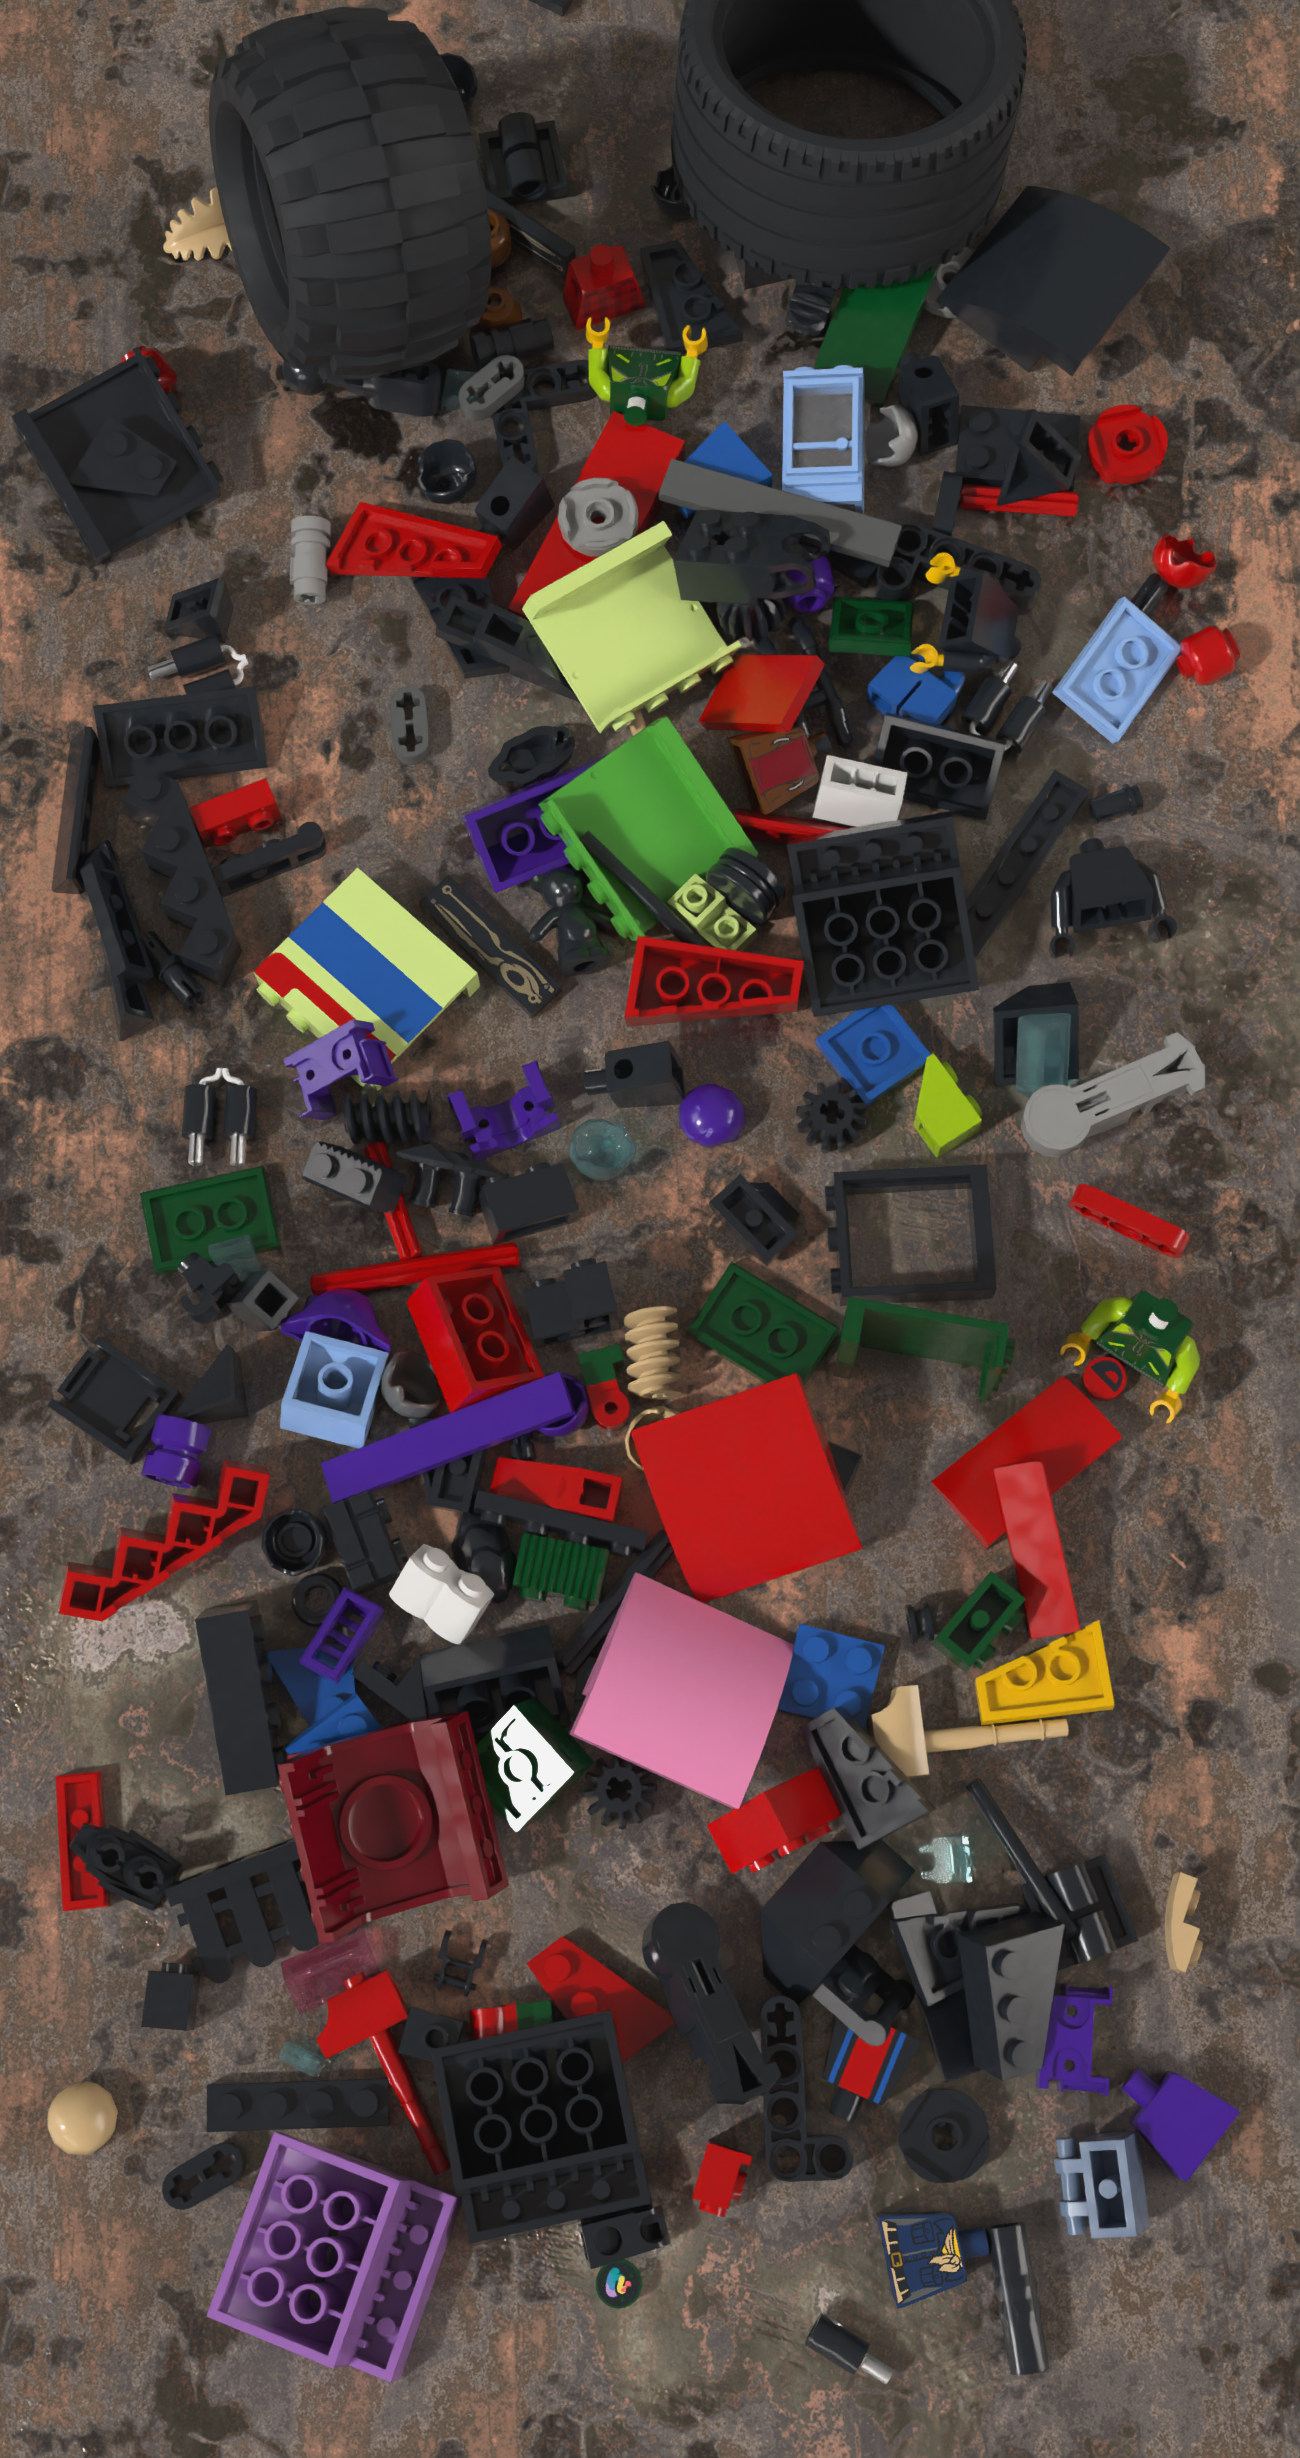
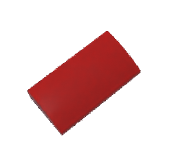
M1062 1376L933 1479L931 1484L987 1550L1006 1534L992 1468L1032 1457L1041 1459L1052 1497L1118 1444L1123 1436L1066 1377Z

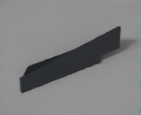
M105 840L87 853V860L80 872L100 931L118 1037L120 1041H125L154 1021L143 987L145 982L154 977V973L111 842Z

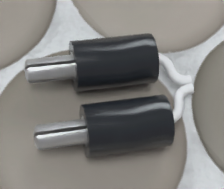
M215 634L170 650L173 658L148 667V673L152 680L176 672L183 679L225 664L226 660L223 651H228L232 658L241 661L237 667L238 676L236 679L233 680L229 669L184 684L186 693L181 695L236 688V685L240 684L243 680V668L248 665L245 654H237L231 646H220Z
M1006 661L996 677H986L962 713L961 720L969 727L970 733L980 735L978 733H986L1012 694L1008 683L1018 670L1017 664L1013 663V661ZM1042 680L1031 697L1022 696L996 735L997 740L1006 742L1005 750L1021 753L1047 713L1043 703L1053 689L1050 682L1047 684L1048 681Z
M217 1068L215 1075L201 1079L199 1084L185 1086L182 1137L190 1140L188 1163L190 1165L199 1166L203 1164L204 1141L213 1139L216 1088L205 1084L217 1081L222 1073L228 1082L237 1084L228 1086L226 1089L223 1137L231 1141L230 1164L237 1167L238 1164V1167L245 1164L246 1142L252 1141L255 1138L258 1090L252 1086L244 1085L241 1079L230 1076L229 1069Z

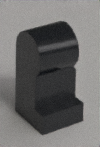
M662 2205L578 2224L587 2267L590 2269L655 2250L671 2243Z

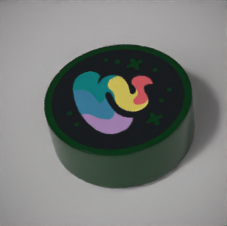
M626 2259L603 2265L596 2278V2291L603 2303L612 2308L621 2309L632 2305L639 2297L642 2289V2277L639 2269L635 2264Z

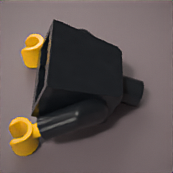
M944 552L937 554L929 562L937 567H931L926 573V578L931 583L941 584L948 576L951 577L938 645L944 651L943 654H939L932 645L922 644L914 649L911 654L922 655L926 663H914L910 666V670L914 673L922 674L933 666H941L942 671L976 673L991 669L995 663L1015 658L1022 648L1020 639L1015 636L1019 612L1017 606L1004 592L998 577L993 573L962 564L961 567L955 566V561L950 554Z

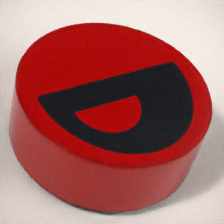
M1098 1357L1092 1360L1086 1366L1082 1376V1383L1086 1393L1093 1399L1102 1402L1117 1398L1122 1393L1127 1380L1126 1371L1122 1364L1111 1357Z

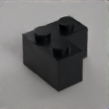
M594 1258L576 1261L571 1264V1269L563 1270L565 1281L556 1282L555 1278L542 1279L533 1282L531 1289L523 1290L537 1348L620 1329L606 1261L597 1263Z

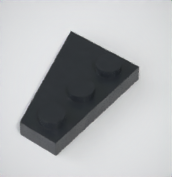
M1009 1903L890 1919L889 1923L920 2004L929 2007L964 1988L958 1933L1027 1914L1025 1905Z

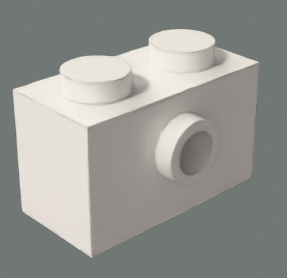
M827 755L818 788L813 818L853 827L896 821L903 801L907 772Z

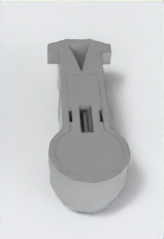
M1178 1032L1165 1037L1163 1041L1165 1049L1074 1088L1054 1084L1037 1090L1028 1100L1022 1113L1021 1130L1023 1137L1029 1146L1044 1156L1061 1157L1073 1149L1077 1150L1080 1148L1085 1138L1128 1122L1132 1113L1140 1110L1142 1115H1145L1151 1111L1155 1104L1162 1102L1167 1097L1175 1096V1098H1178L1186 1091L1192 1097L1203 1092L1205 1089V1064H1202L1195 1050L1196 1047Z

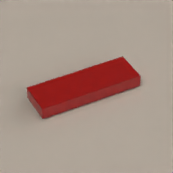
M96 1771L55 1776L62 1909L67 1912L110 1907L109 1890L98 1885L100 1880L84 1869L86 1864L69 1847L83 1823L106 1828L102 1772Z

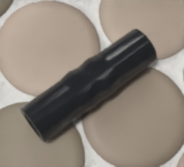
M1010 2222L987 2227L986 2233L994 2274V2291L998 2299V2315L1003 2327L1010 2374L1027 2375L1046 2371L1050 2367L1041 2321V2305L1037 2296V2281L1032 2269L1025 2223Z

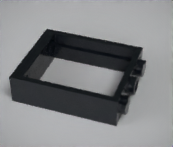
M987 1164L833 1173L832 1186H825L826 1211H834L835 1227H827L828 1251L836 1252L837 1268H830L831 1294H839L840 1306H847L848 1297L889 1304L993 1298L997 1286ZM967 1189L974 1281L853 1288L847 1195Z

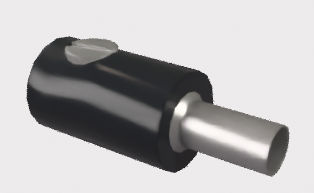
M822 2313L815 2321L804 2344L852 2375L860 2368L884 2384H887L894 2369L867 2353L870 2346L869 2342Z

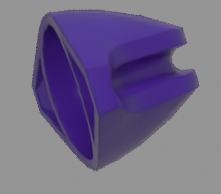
M333 1289L319 1296L309 1295L301 1312L286 1317L281 1322V1333L301 1342L305 1331L388 1352L389 1355L391 1353V1340L378 1327L375 1320L374 1307L364 1295L354 1290Z

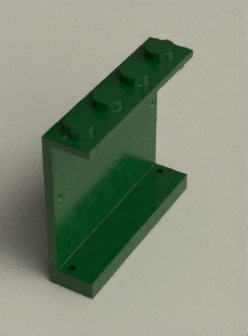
M848 1297L834 1376L851 1379L858 1347L982 1368L978 1397L980 1402L986 1403L991 1391L998 1392L999 1384L1002 1383L1004 1374H1007L1008 1365L1012 1363L1015 1339L1007 1338L1009 1324Z

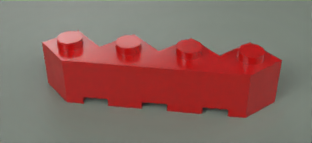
M224 1459L215 1501L172 1493L163 1535L120 1527L111 1569L68 1561L59 1600V1614L103 1622L117 1613L118 1609L138 1596L141 1597L170 1578L174 1572L191 1561L194 1562L244 1526L247 1527L261 1518L270 1478L267 1467Z

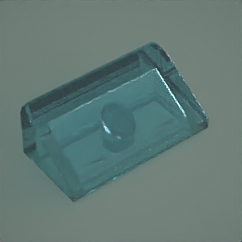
M1070 1014L1025 1015L1018 1019L1016 1090L1029 1099L1033 1093L1042 1087L1054 1084L1068 1086Z

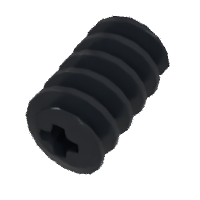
M395 1090L391 1103H387L383 1091H378L375 1103H370L366 1091L361 1092L358 1103H353L349 1092L344 1094V1126L353 1144H360L364 1133L370 1144H376L379 1141L381 1132L388 1144L395 1142L398 1132L403 1143H410L415 1131L421 1143H427L429 1140L433 1119L430 1090H428L425 1102L420 1101L416 1090L411 1091L408 1102H404L400 1091Z

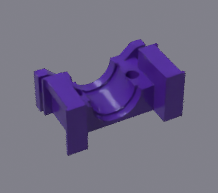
M352 1019L283 1059L286 1067L297 1068L299 1077L293 1079V1082L300 1083L308 1109L300 1117L327 1120L336 1115L337 1111L329 1087L330 1084L339 1079L359 1075L361 1083L388 1086L399 1080L395 1076L385 1047L387 1043L385 1041L364 1038V1035L375 1031L373 1023Z
M537 1060L522 1066L524 1078L528 1086L519 1089L515 1096L503 1103L490 1107L478 1105L469 1109L462 1090L447 1095L450 1109H455L463 1129L461 1133L464 1142L474 1138L476 1140L475 1144L469 1146L474 1160L480 1161L560 1129L556 1112L546 1115L545 1111L553 1108L554 1102L553 1097L549 1096ZM527 1107H533L531 1111L525 1110ZM483 1124L488 1125L487 1128H480Z
M1061 1983V1995H1053L1042 2069L1036 2071L1035 2087L1048 2089L1049 2079H1057L1058 2092H1063V2089L1100 2092V2095L1108 2096L1109 2078L1091 2076L1094 2004L1112 2005L1113 1987L1095 1989L1068 1986V1983ZM1070 2005L1075 2008V2014L1071 2017L1066 2012L1067 2007ZM1066 2060H1071L1073 2063V2067L1069 2071L1064 2068Z

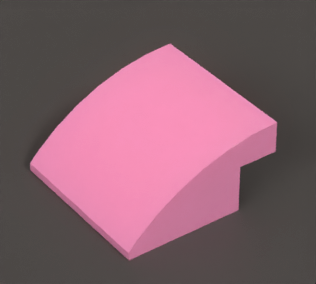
M636 1572L584 1687L582 1695L586 1696L569 1735L725 1806L739 1809L771 1728L788 1675L794 1644Z

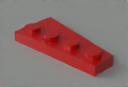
M359 502L325 566L330 575L485 579L502 545L498 536Z

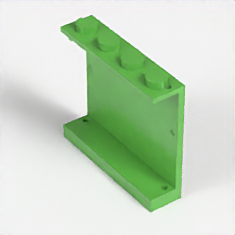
M667 716L656 719L538 804L544 812L541 814V820L552 835L559 834L567 846L564 849V853L569 862L576 870L583 869L591 881L587 884L589 891L599 904H607L614 915L611 918L614 928L624 938L629 937L631 941H637L638 936L645 937L643 933L660 921L588 853L579 840L588 830L667 906V901L694 874H697L707 882V871L712 865L717 863L719 857L727 848H739L755 857L759 855Z

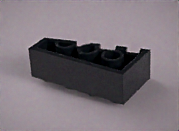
M252 1600L207 1608L195 1619L225 1795L277 1787L280 1785V1774L277 1765L288 1759L284 1745L278 1746L276 1729L281 1728L280 1713L277 1702H272L270 1685H273V1674L270 1660L265 1656L263 1643L266 1639L262 1615H259L258 1601Z

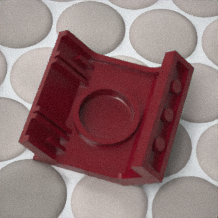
M468 1711L405 1721L287 1755L288 1760L277 1765L280 1774V1788L285 1795L290 1816V1830L295 1838L301 1863V1876L306 1884L311 1905V1919L316 1927L319 1943L335 1942L367 1922L442 1899L471 1895L472 1901L487 1900L509 1886Z

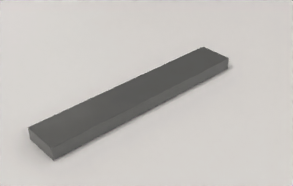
M672 458L659 491V500L695 511L717 510L723 512L792 515L817 523L829 530L830 550L886 567H890L902 530V525ZM804 534L800 537L799 541L818 547L822 546L821 540L815 535Z

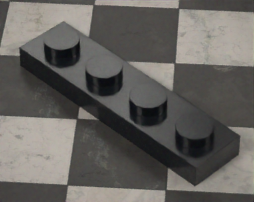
M480 1490L477 1492L473 1513L480 1514V1521L486 1524L505 1527L506 1522L509 1521L524 1525L522 1531L542 1537H548L549 1532L566 1535V1542L591 1546V1542L607 1545L610 1554L625 1558H633L634 1552L639 1554L643 1552L648 1536L647 1531Z
M388 2078L207 2085L206 2132L390 2126V2083Z

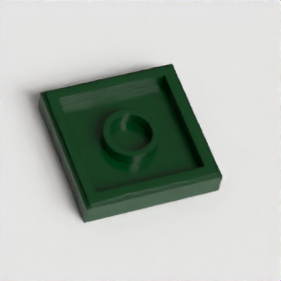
M834 598L829 652L910 657L914 603L908 601Z

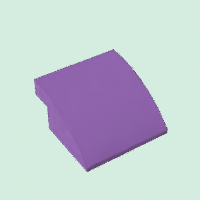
M274 2132L206 2317L332 2369L349 2365L390 2383L398 2381L405 2367L459 2213L462 2197L459 2194L375 2163L290 2135ZM342 2206L345 2207L344 2214H342ZM330 2227L339 2230L338 2236L328 2237ZM332 2244L334 2246V2250L330 2264L328 2265L326 2261V2250L329 2247V2245ZM316 2276L326 2277L325 2282L315 2283ZM313 2291L317 2292L320 2296L319 2301L310 2299Z

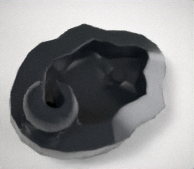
M538 726L529 729L524 734L513 737L503 744L501 752L492 761L488 768L489 777L498 785L527 787L542 777L555 775L566 766L572 757L575 741L571 730L564 726Z
M463 1513L458 1519L456 1535L451 1544L454 1561L460 1570L475 1574L485 1582L486 1586L494 1593L490 1602H504L513 1586L517 1565L516 1556L511 1550L509 1537L504 1527L481 1522L480 1514L473 1513V1515Z

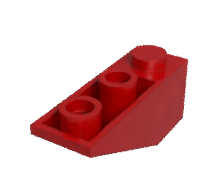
M497 1457L489 1493L615 1523L624 1484L623 1477L588 1469Z

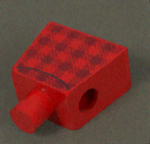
M604 244L596 245L591 249L590 254L573 259L569 263L563 300L576 331L586 328L589 317H591L592 326L604 322L605 317L610 320L645 308V302L622 245L612 247Z

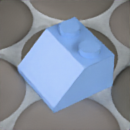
M305 1331L281 1403L280 1428L358 1449L364 1447L375 1414L380 1393V1381L386 1368L389 1353Z

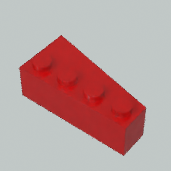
M638 936L624 1016L626 1025L631 1027L797 1012L804 974V961Z

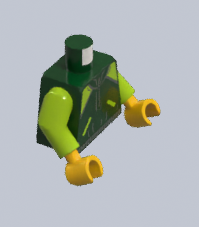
M589 317L586 324V338L592 344V349L588 350L589 383L601 400L609 402L610 415L613 411L622 414L626 423L631 426H641L646 420L663 421L666 420L671 408L679 406L692 396L701 362L697 357L706 351L708 347L705 328L702 329V336L697 341L690 340V325L684 328L682 336L687 351L686 356H683V352L615 345H608V349H604V344L609 339L610 322L605 317L604 330L602 332H595L591 328V317Z
M1142 1290L1132 1298L1124 1296L1107 1298L1101 1301L1080 1326L1081 1333L1075 1332L1068 1335L1060 1350V1355L1062 1356L1067 1348H1077L1080 1353L1073 1364L1077 1366L1084 1362L1090 1349V1341L1094 1339L1096 1340V1345L1163 1388L1166 1385L1168 1390L1161 1393L1150 1406V1414L1152 1416L1161 1404L1168 1407L1170 1416L1166 1423H1170L1182 1409V1401L1179 1396L1186 1393L1200 1365L1199 1352L1194 1339L1191 1338L1194 1326L1191 1319L1178 1312V1307L1172 1300L1166 1298L1158 1299L1147 1291Z

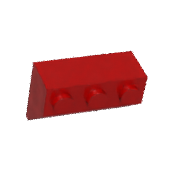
M499 1266L428 1276L406 1301L450 1413L545 1377Z

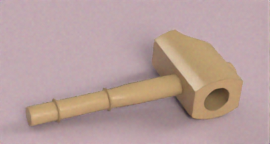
M918 1685L896 1687L890 1692V1698L886 1707L882 1711L868 1717L870 1737L909 1779L929 1775L927 1753L971 1749L991 1744L996 1746L997 1743L1036 1739L1044 1741L1045 1738L1068 1736V1723L1065 1718L1045 1721L1039 1719V1721L997 1726L991 1724V1726H966L924 1731Z

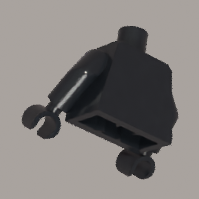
M1098 838L1084 841L1080 845V853L1074 854L1069 858V870L1059 875L1050 896L1051 927H1055L1056 935L1050 942L1049 952L1054 959L1056 955L1054 945L1059 941H1064L1069 945V958L1072 956L1075 949V941L1068 934V927L1071 926L1073 932L1077 933L1151 920L1153 914L1154 921L1148 927V936L1152 942L1157 943L1160 941L1158 924L1166 927L1170 939L1177 931L1175 919L1165 914L1164 909L1168 908L1159 874L1139 859H1135L1128 848L1120 846L1105 849L1103 842Z

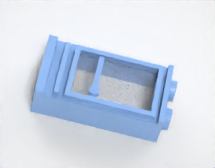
M839 365L833 369L815 370L811 367H799L794 371H783L782 491L830 505L854 504L855 512L864 514L865 381L863 367L854 368L850 365Z

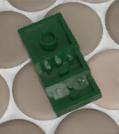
M941 263L938 269L932 272L924 271L923 276L918 278L911 276L908 278V281L902 283L893 281L892 285L888 286L875 284V288L858 286L857 289H849L848 286H845L820 348L814 369H833L839 365H850L854 368L863 367L865 402L883 408L899 372V360L909 350L913 332L925 308L927 295Z

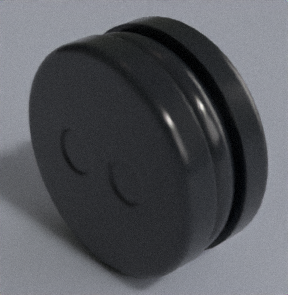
M727 848L719 857L717 863L712 865L706 873L707 883L725 897L726 904L741 917L754 923H764L767 921L775 907H778L786 896L785 889L778 877L755 856L739 848Z

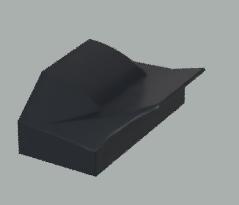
M740 1174L709 1202V1207L728 1231L755 1258L766 1266L774 1261L799 1236L795 1228L800 1214L769 1182L751 1183Z

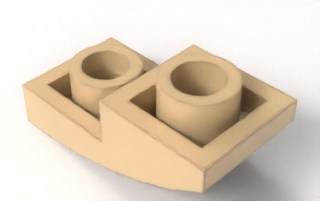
M1182 1872L1174 1873L1165 1913L1167 1958L1170 1969L1178 1973L1186 1972L1188 1965L1195 1967L1203 1946V1941L1197 1939L1200 1928L1183 1922L1185 1915L1192 1917L1200 1898V1891L1195 1890L1198 1878Z

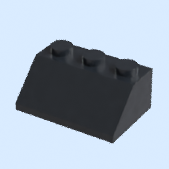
M549 1625L419 1654L423 1688L431 1717L468 1711L476 1745L514 1705L534 1696L538 1698L562 1726L571 1725Z

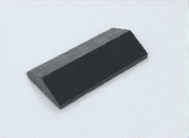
M256 686L93 706L106 787L132 784L140 766L172 779L268 767L264 726Z

